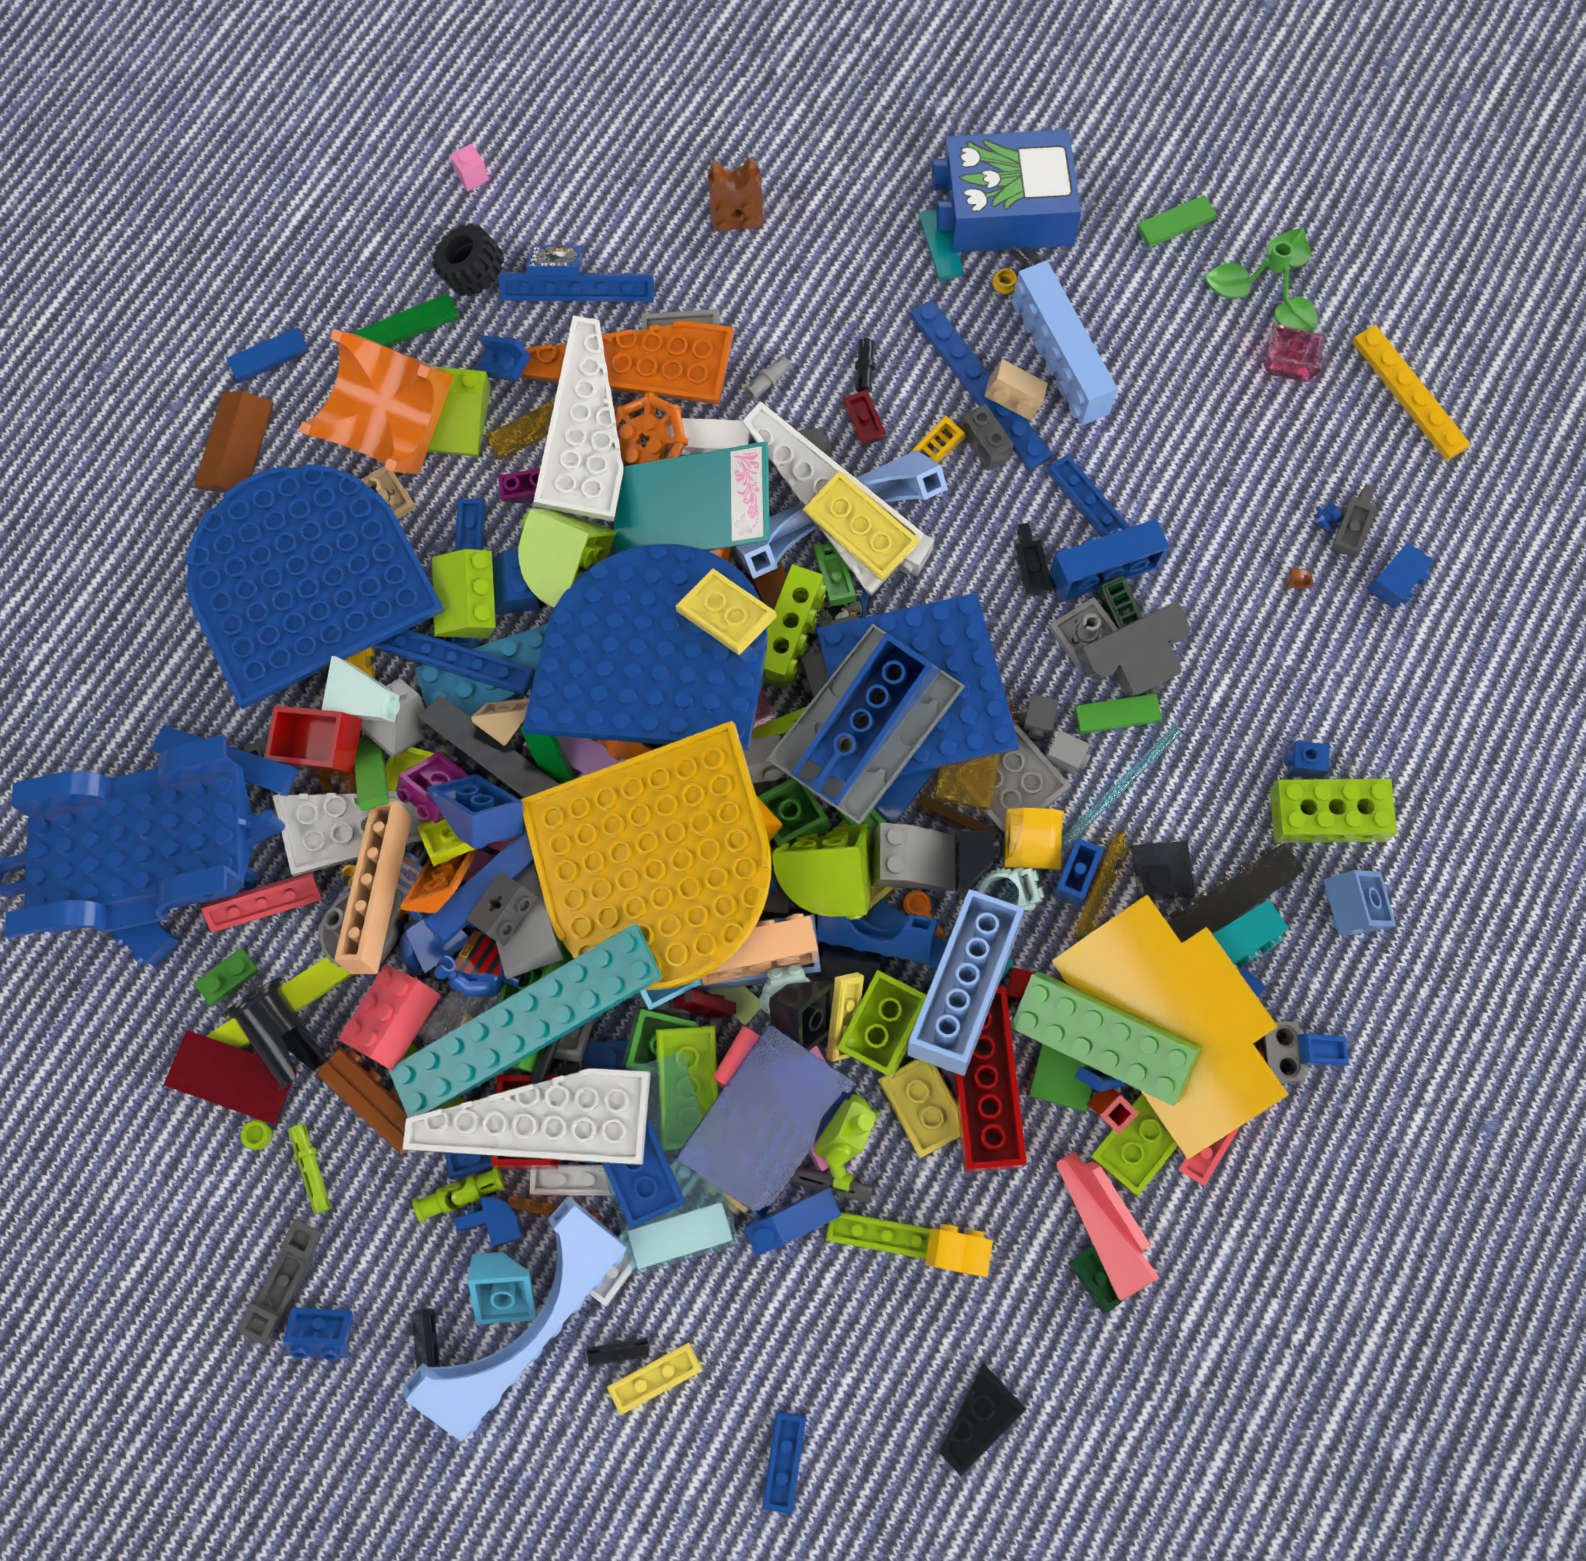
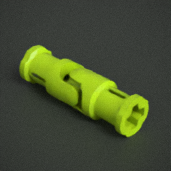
M492 1166L490 1171L478 1176L472 1174L467 1176L463 1182L457 1181L436 1189V1193L424 1198H413L412 1204L418 1221L423 1224L426 1223L428 1218L442 1212L448 1214L466 1206L469 1202L480 1201V1198H483L486 1194L496 1190L504 1191L506 1190V1185L501 1171ZM448 1191H451L452 1201L449 1199L447 1195Z

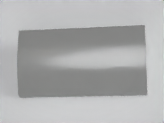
M535 863L515 881L537 896L538 899L503 946L496 941L506 979L563 960L556 933L546 910Z

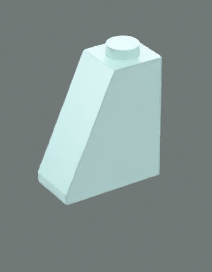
M331 656L322 710L344 712L365 720L395 723L396 715L400 709V695L352 663L339 657Z

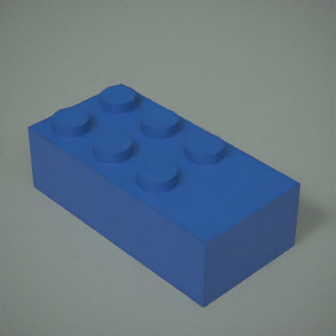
M1157 518L1124 530L1117 528L1110 531L1107 536L1098 539L1097 537H1091L1076 547L1065 546L1055 553L1049 570L1051 583L1060 603L1096 591L1102 584L1120 576H1124L1127 580L1159 569L1170 546Z

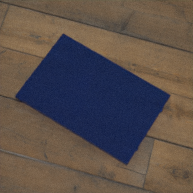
M769 1023L675 1159L741 1202L743 1206H747L764 1217L856 1083L839 1072L837 1068H833L791 1039L789 1035L784 1034Z

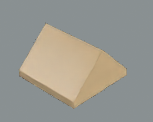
M529 698L485 703L471 716L472 722L505 746L520 730L519 727L525 719Z

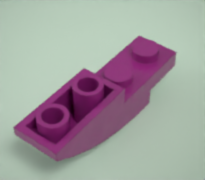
M541 468L498 475L501 501L534 504Z

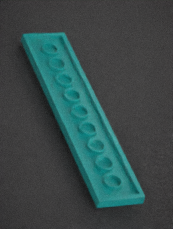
M633 924L397 1063L393 1071L388 1069L407 1117L410 1118L440 1109L662 979V973L639 925Z

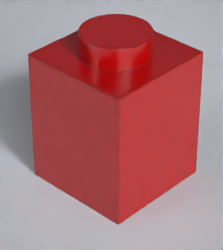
M1115 1089L1098 1092L1087 1103L1117 1134H1120L1139 1114Z

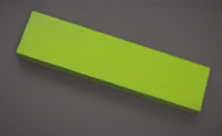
M841 1212L842 1215L828 1222L825 1241L926 1259L930 1228Z

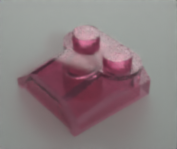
M1273 323L1264 368L1273 376L1299 382L1312 381L1315 377H1318L1321 370L1325 334Z

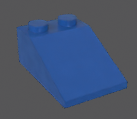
M478 774L427 787V793L456 836L472 848H483L489 843L508 841L513 836L523 834V802Z

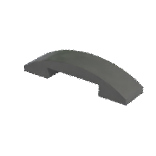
M294 1219L280 1246L283 1249L256 1302L251 1303L237 1332L261 1345L267 1343L306 1275L322 1235L321 1231L298 1219Z

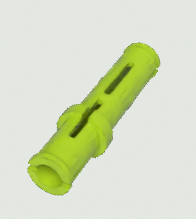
M306 1123L287 1129L295 1153L293 1159L300 1168L305 1189L311 1203L312 1213L315 1215L330 1210L332 1206L327 1196L315 1156L318 1153L316 1148L312 1146Z

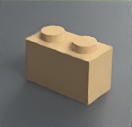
M1002 359L989 377L985 397L1031 420L1043 404L1048 383Z

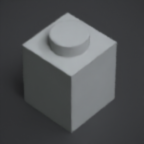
M1059 730L1046 758L1054 767L1075 776L1078 768L1084 770L1091 755L1086 753L1090 744Z

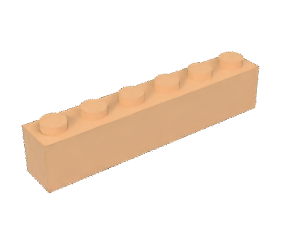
M397 800L389 801L388 804L369 810L334 959L335 962L350 974H378L412 820L411 814Z

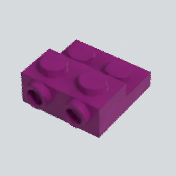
M438 751L399 775L396 786L397 796L401 802H410L415 806L422 819H431L437 824L445 818L427 793V787L468 777L469 775Z

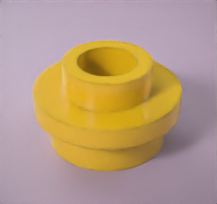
M1004 268L994 275L992 284L997 292L1010 294L1015 291L1018 277L1013 270Z

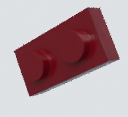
M868 390L843 398L844 408L861 447L886 439L885 429Z
M692 988L673 998V1008L710 1018L720 1019L736 1014V1002L726 1000L725 996L720 994H704L703 990L699 988Z

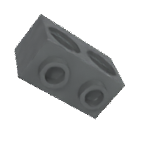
M986 403L963 415L961 430L965 433V438L988 471L1011 459L1014 444Z

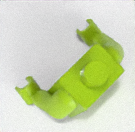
M858 1094L852 1095L849 1101L834 1103L813 1152L827 1161L831 1174L834 1177L833 1187L848 1192L854 1174L846 1172L844 1164L863 1151L870 1132L875 1126L876 1117L880 1116V1112L871 1108L864 1097Z

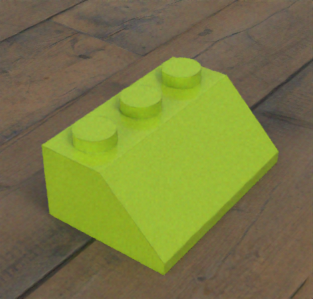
M463 549L432 557V587L445 610L433 617L434 636L488 639L496 628L492 551Z
M877 970L837 1049L892 1079L908 1049L910 1037L927 995Z

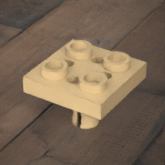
M384 465L361 480L382 496L397 519L415 510L416 506L395 473L384 468Z

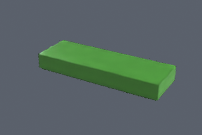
M1203 195L1138 223L1137 230L1147 247L1151 248L1214 221L1217 214L1206 196Z
M1157 694L1077 705L1074 708L1079 734L1158 723L1162 720Z

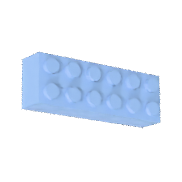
M1046 260L1019 271L1014 297L1012 298L1013 307L1016 312H1020L1022 315L1024 327L1028 333L1032 334L1037 352L1043 354L1049 374L1051 376L1054 375L1061 396L1066 397L1069 402L1071 415L1073 418L1078 419L1081 426L1109 415L1118 388L1048 261Z
M969 889L910 1037L908 1056L965 1076L1021 927L1025 908Z

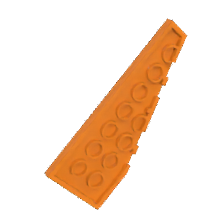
M681 320L673 322V325L661 327L653 325L649 326V329L639 331L631 329L603 334L604 357L610 389L637 394L653 392L655 396L720 405L734 329L729 326ZM567 343L525 348L531 355V358L519 378L559 383Z

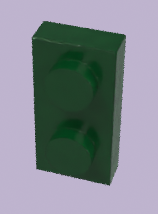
M1094 1245L1089 1246L1068 1262L1103 1315L1109 1313L1124 1301L1118 1299Z

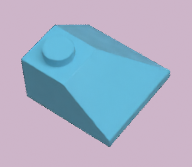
M503 1252L472 1254L468 1284L476 1325L534 1321L537 1313L530 1272Z

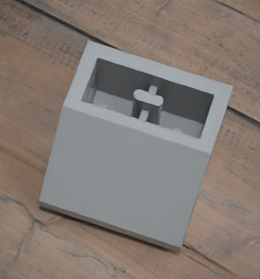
M780 735L751 739L749 751H743L757 797L787 781V774L766 760L781 741Z

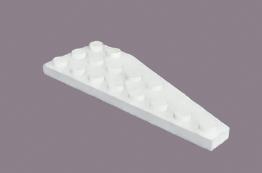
M573 315L535 492L534 507L614 522L624 468L620 454V444L608 381L607 365L604 357L599 320Z
M589 1068L567 1076L552 1078L549 1081L490 1095L487 1098L461 1103L458 1106L406 1119L403 1149L643 1165L650 1072Z

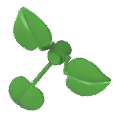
M1303 227L1288 231L1273 239L1267 247L1269 258H1264L1261 266L1250 277H1248V271L1236 263L1219 265L1211 272L1205 274L1207 284L1215 293L1225 298L1239 299L1249 294V283L1253 282L1266 266H1269V269L1274 273L1283 272L1284 304L1278 305L1275 310L1277 323L1282 328L1295 332H1310L1315 330L1318 325L1317 312L1310 301L1300 296L1294 297L1291 300L1288 298L1290 267L1296 268L1305 265L1311 256L1310 246Z

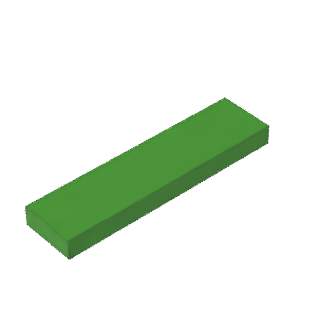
M369 737L359 739L355 758L357 799L361 811L388 804L389 795L384 750Z

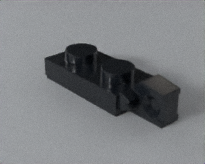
M1029 522L1018 524V539L1014 540V552L1025 598L1052 593V583L1042 541L1039 540L1038 536L1032 537Z

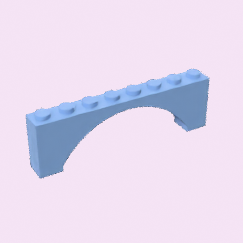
M917 450L856 478L885 503L908 499L926 500L948 490L941 465ZM802 503L769 517L770 542L732 547L735 561L753 579L778 568L777 563L786 551L801 538L819 528L802 512L804 508Z
M569 1196L548 1218L556 1235V1272L548 1299L533 1323L520 1337L508 1346L480 1360L448 1367H428L422 1363L402 1386L406 1402L460 1442L477 1429L480 1419L488 1410H492L497 1406L504 1391L519 1380L523 1369L529 1362H533L539 1357L547 1341L558 1335L565 1320L581 1308L584 1298L591 1290H595L600 1286L604 1275L612 1266H616L624 1256L627 1248L622 1240Z

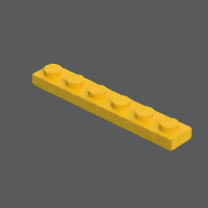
M1376 325L1354 337L1352 341L1354 346L1446 461L1468 449L1471 443Z

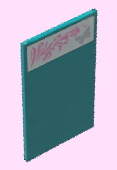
M764 441L623 467V478L614 519V530L617 531L614 538V555L631 548L655 544L686 545L709 551L770 542L768 442Z

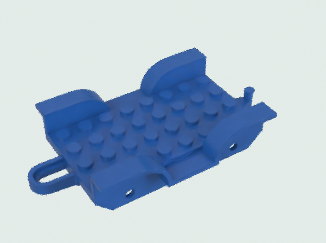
M224 735L171 747L159 755L158 768L124 776L108 778L93 772L69 771L15 782L12 789V807L28 816L27 853L0 859V896L8 897L25 894L24 908L6 912L5 937L13 938L41 931L62 933L80 928H92L102 933L168 920V909L233 896L244 885V877L253 846L282 832L285 829V824L271 810H265L261 815H252L243 768L226 755V736ZM26 868L25 881L2 885V878L6 873Z

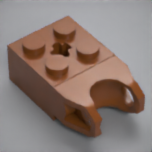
M754 157L747 158L743 166L736 169L723 168L720 162L713 161L707 172L713 231L727 232L732 229H753L763 226L760 170Z

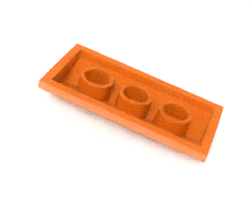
M479 848L436 866H433L429 857L401 903L402 909L436 914L456 892Z

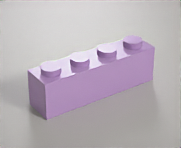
M556 736L573 774L577 775L578 778L625 761L623 758L617 761L606 752L607 748L591 739ZM525 741L523 747L528 754V758L536 762Z

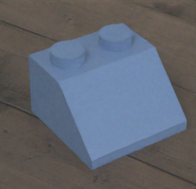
M1352 870L1324 879L1326 887L1324 890L1325 897L1331 905L1333 912L1332 922L1339 935H1355L1396 927L1381 872Z

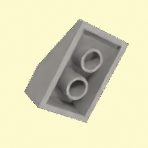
M880 823L872 831V886L955 891V835L906 824Z

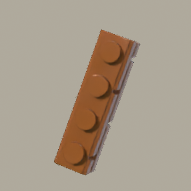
M339 1048L316 1072V1075L399 1154H406L409 1150L403 1149L406 1119L408 1117L397 1090L393 1087L390 1091L381 1084L385 1079L375 1069L371 1068L370 1071L365 1069L361 1065L364 1059L355 1050L351 1049L348 1052L343 1048Z

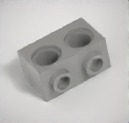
M1299 1021L1275 1022L1278 1027L1258 1040L1259 1053L1281 1084H1298L1305 1081V1076L1308 1075V1065L1300 1063L1298 1035L1304 1034V1031L1299 1029ZM1278 1031L1283 1032L1287 1036L1288 1042L1286 1046L1281 1045L1277 1041L1276 1034ZM1281 1060L1286 1061L1290 1065V1075H1286L1280 1070L1279 1064Z

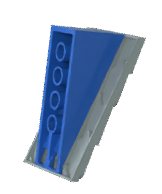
M872 624L766 760L850 819L861 824L965 686L908 646Z

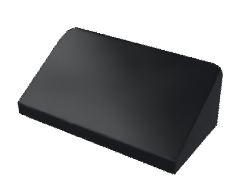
M433 1308L413 1311L411 1316L416 1368L418 1369L422 1363L428 1367H440L435 1311Z

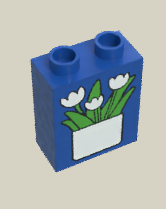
M1069 129L947 136L945 158L932 160L933 191L946 190V199L937 200L936 220L938 232H951L952 253L1075 245L1081 207Z

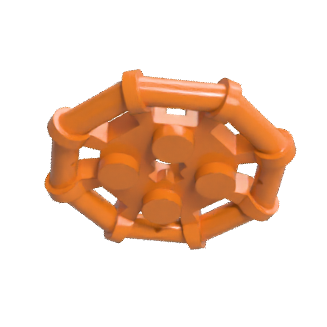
M647 392L643 397L623 406L618 405L615 408L617 432L619 430L620 435L618 438L623 467L629 464L636 465L664 460L666 456L663 454L671 446L672 448L666 459L679 457L683 448L688 446L689 439L685 436L681 418L682 409L679 405H673L656 397L653 392ZM644 408V414L635 418L630 415ZM656 408L665 412L662 419L654 416ZM671 424L674 431L673 437H671L669 430ZM644 437H647L649 440L646 441V446L643 447L641 441Z

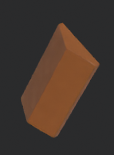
M246 391L222 393L195 479V488L226 493L232 487L253 475L274 406L273 401Z

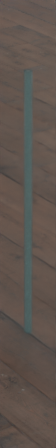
M1173 726L1062 837L1061 854L1182 734L1177 726ZM1031 868L1033 871H1037L1038 876L1046 870ZM1016 884L999 900L1012 903L1019 896V889ZM930 968L924 974V977L932 983L936 971Z

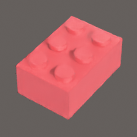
M385 964L365 997L360 1001L355 1013L344 1026L338 1040L393 1071L395 1065L403 1058L441 995L420 980Z

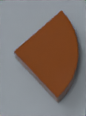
M1291 568L1285 577V587L1311 589L1313 587V576L1309 571Z

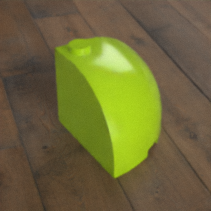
M530 509L522 521L523 531L518 549L519 565L526 584L541 601L555 608L564 592L571 588L573 582L580 575L607 558L617 531L568 513L550 509Z
M868 824L832 828L831 832L817 837L816 832L798 837L797 842L790 847L789 843H784L773 851L772 858L776 878L786 895L798 906L814 914L829 917L846 916V919H858L863 917V915H867L872 886Z

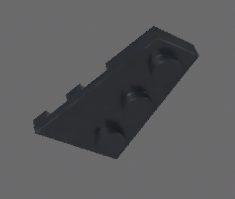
M982 1363L939 1451L960 1477L1027 1410L984 1363Z

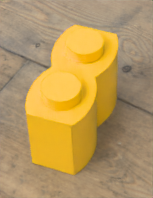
M940 1224V1229H930L925 1265L988 1277L993 1240L985 1239L984 1232L967 1229L965 1235L958 1233V1227Z

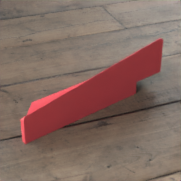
M1075 1151L1056 1163L1057 1168L1118 1299L1124 1300L1159 1279L1155 1270L1141 1253V1251L1150 1246V1243L1102 1167L1093 1161L1085 1164L1080 1160Z

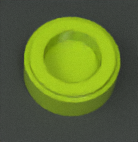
M261 1120L249 1121L243 1126L240 1134L243 1145L252 1150L266 1148L273 1136L270 1125Z

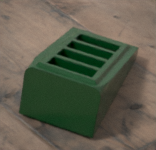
M1124 576L1113 579L1099 587L1097 595L1118 629L1124 627L1123 623L1132 618L1136 621L1143 617ZM1119 590V593L1110 595V593ZM1124 599V603L1115 606V602ZM1129 608V613L1122 616L1119 615L1120 612Z

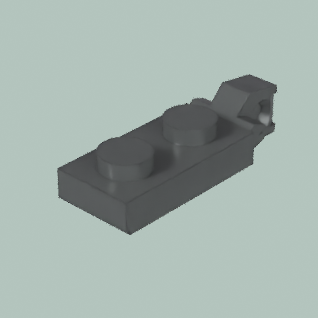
M1365 484L1358 497L1352 496L1346 507L1331 549L1355 558L1358 557L1377 509L1375 507L1376 504L1371 502L1375 487Z

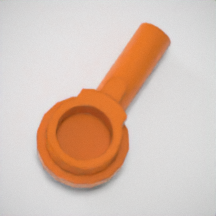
M914 890L905 896L903 908L908 916L913 914L934 919L930 913L931 900L925 892ZM938 924L936 936L944 939L947 935Z

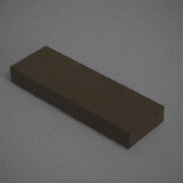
M921 795L918 801L917 812L957 831L994 832V840L999 832L997 829L934 799Z

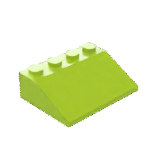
M437 367L454 374L427 452L479 457L491 392V384L486 371Z

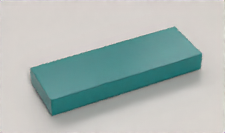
M936 209L919 213V221L938 281L942 282L963 277L964 270L958 252L952 253L951 232H938Z

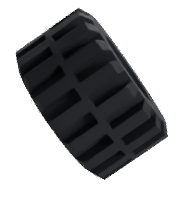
M468 223L466 226L462 224L456 229H451L447 235L441 238L442 241L436 245L435 248L437 250L433 252L432 256L434 259L432 261L434 270L460 296L467 295L469 297L475 293H482L485 288L491 287L490 284L498 279L497 275L503 269L501 266L504 263L502 250L489 234L477 224L475 226L473 223Z

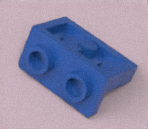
M481 335L479 341L485 346L486 350L474 370L486 371L489 378L517 382L531 358V355L525 350L524 344L516 338L506 339L496 335Z
M292 1307L283 1339L288 1354L298 1359H306L309 1356L322 1357L329 1361L348 1358L350 1351L347 1343L354 1317L352 1311Z

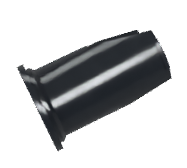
M283 977L276 978L262 985L234 1003L223 1013L224 1018L236 1020L280 1087V1091L297 1079L289 1052L312 1071H315L329 1060L283 993L282 984L285 981Z

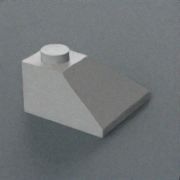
M401 678L386 686L400 695V709L396 715L395 723L362 719L361 730L392 758L425 739L419 732L418 716L425 710L420 695Z

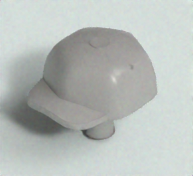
M397 889L380 964L391 952L399 937V928L396 920L403 898ZM350 891L341 895L326 912L318 928V936L323 951L331 963L338 965V967L342 966L335 962L334 959Z

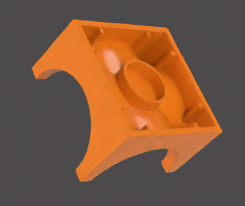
M333 328L330 339L336 343L339 350L337 379L324 407L312 419L302 421L299 432L366 454L384 463V468L393 472L419 475L454 374L362 336Z

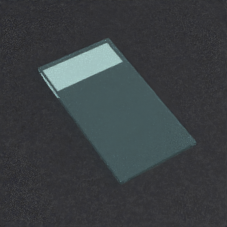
M676 1052L661 1059L624 1069L626 1071L650 1072L647 1120L650 1119L686 1201V1204L630 1229L604 1169L633 1275L640 1276L642 1273L739 1244L684 1053Z

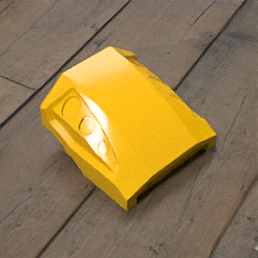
M1044 808L1007 809L1003 839V868H1034L1059 871L1061 869L1064 811Z

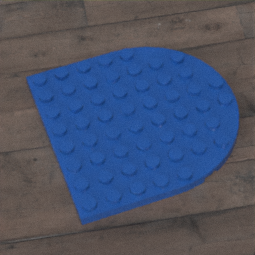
M305 464L304 467L292 468L281 466L260 472L243 480L224 494L225 497L213 510L209 509L193 535L186 561L188 566V582H186L191 606L241 709L251 706L329 668L331 656L345 660L445 611L397 517L379 493H376L364 484L361 479L335 468Z
M645 545L619 552L595 564L573 582L571 588L564 592L550 616L524 719L523 730L525 734L668 745L732 721L735 723L743 751H749L767 652V627L738 655L678 613L675 606L712 569H715L760 600L753 585L743 573L725 559L703 549L686 545Z

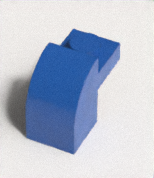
M480 1198L482 1211L479 1210V1207L461 1211L462 1217L454 1219L456 1230L461 1232L487 1225L491 1246L498 1247L525 1239L521 1218L517 1210L508 1202L497 1198Z

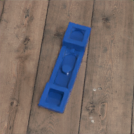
M941 767L897 777L873 809L886 823L896 824L906 812L907 807Z

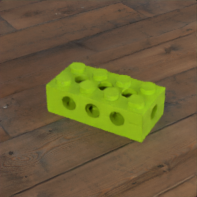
M793 564L791 565L774 609L777 617L767 627L768 642L762 682L787 690L789 682H795L799 670L797 668L798 659L805 656L808 648V643H806L808 633L813 634L818 621L816 618L817 609H823L827 594H825L827 586L824 585L822 574Z
M1391 779L1277 780L1270 788L1274 843L1387 842L1397 834ZM1301 808L1305 809L1308 815L1303 813ZM1329 808H1332L1336 814L1332 813Z

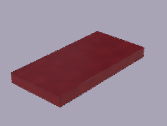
M186 1030L163 1086L276 1125L293 1082L280 1091V1087L259 1055ZM294 1068L295 1075H297L299 1070L297 1068Z

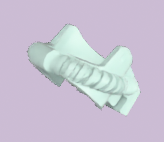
M1006 868L991 870L990 873H986V876H982V880H979V884L976 885L977 890L975 891L985 894L987 887L992 881L1009 878L1019 889L1017 906L1025 908L1024 911L1034 910L1036 904L1043 902L1042 898H1044L1043 890L1041 887L1038 888L1036 882L1039 881L1037 871H1033L1031 868L1025 870L1017 868L1013 871L1009 868L1007 870Z
M801 964L780 968L775 967L767 970L768 980L759 998L760 1008L770 1016L769 998L787 984L810 982L805 977Z

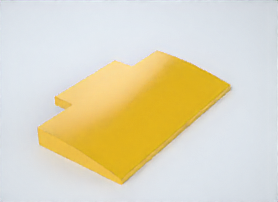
M1146 895L1052 960L1068 985L1202 1046L1179 1102L1174 1106L1141 1091L1187 1159L1198 1154L1289 1095L1253 1044L1278 1026L1207 927L1181 943L1152 900Z

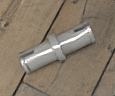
M781 355L767 369L763 368L759 372V376L744 388L746 396L750 400L756 401L768 388H773L777 384V380L792 368L789 360Z

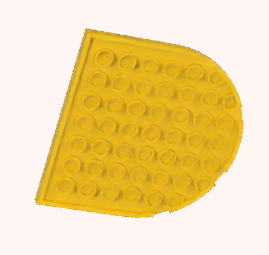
M732 721L520 800L523 802V818L550 922L557 937L564 943L574 959L627 927L637 924L663 976L662 979L643 990L675 988L701 979L723 965L740 949L756 926L764 909L769 891L771 853L766 828L735 723Z

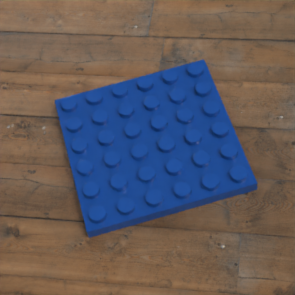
M977 593L816 628L828 680L870 626L874 624L965 686L897 777L1019 749L1017 735Z

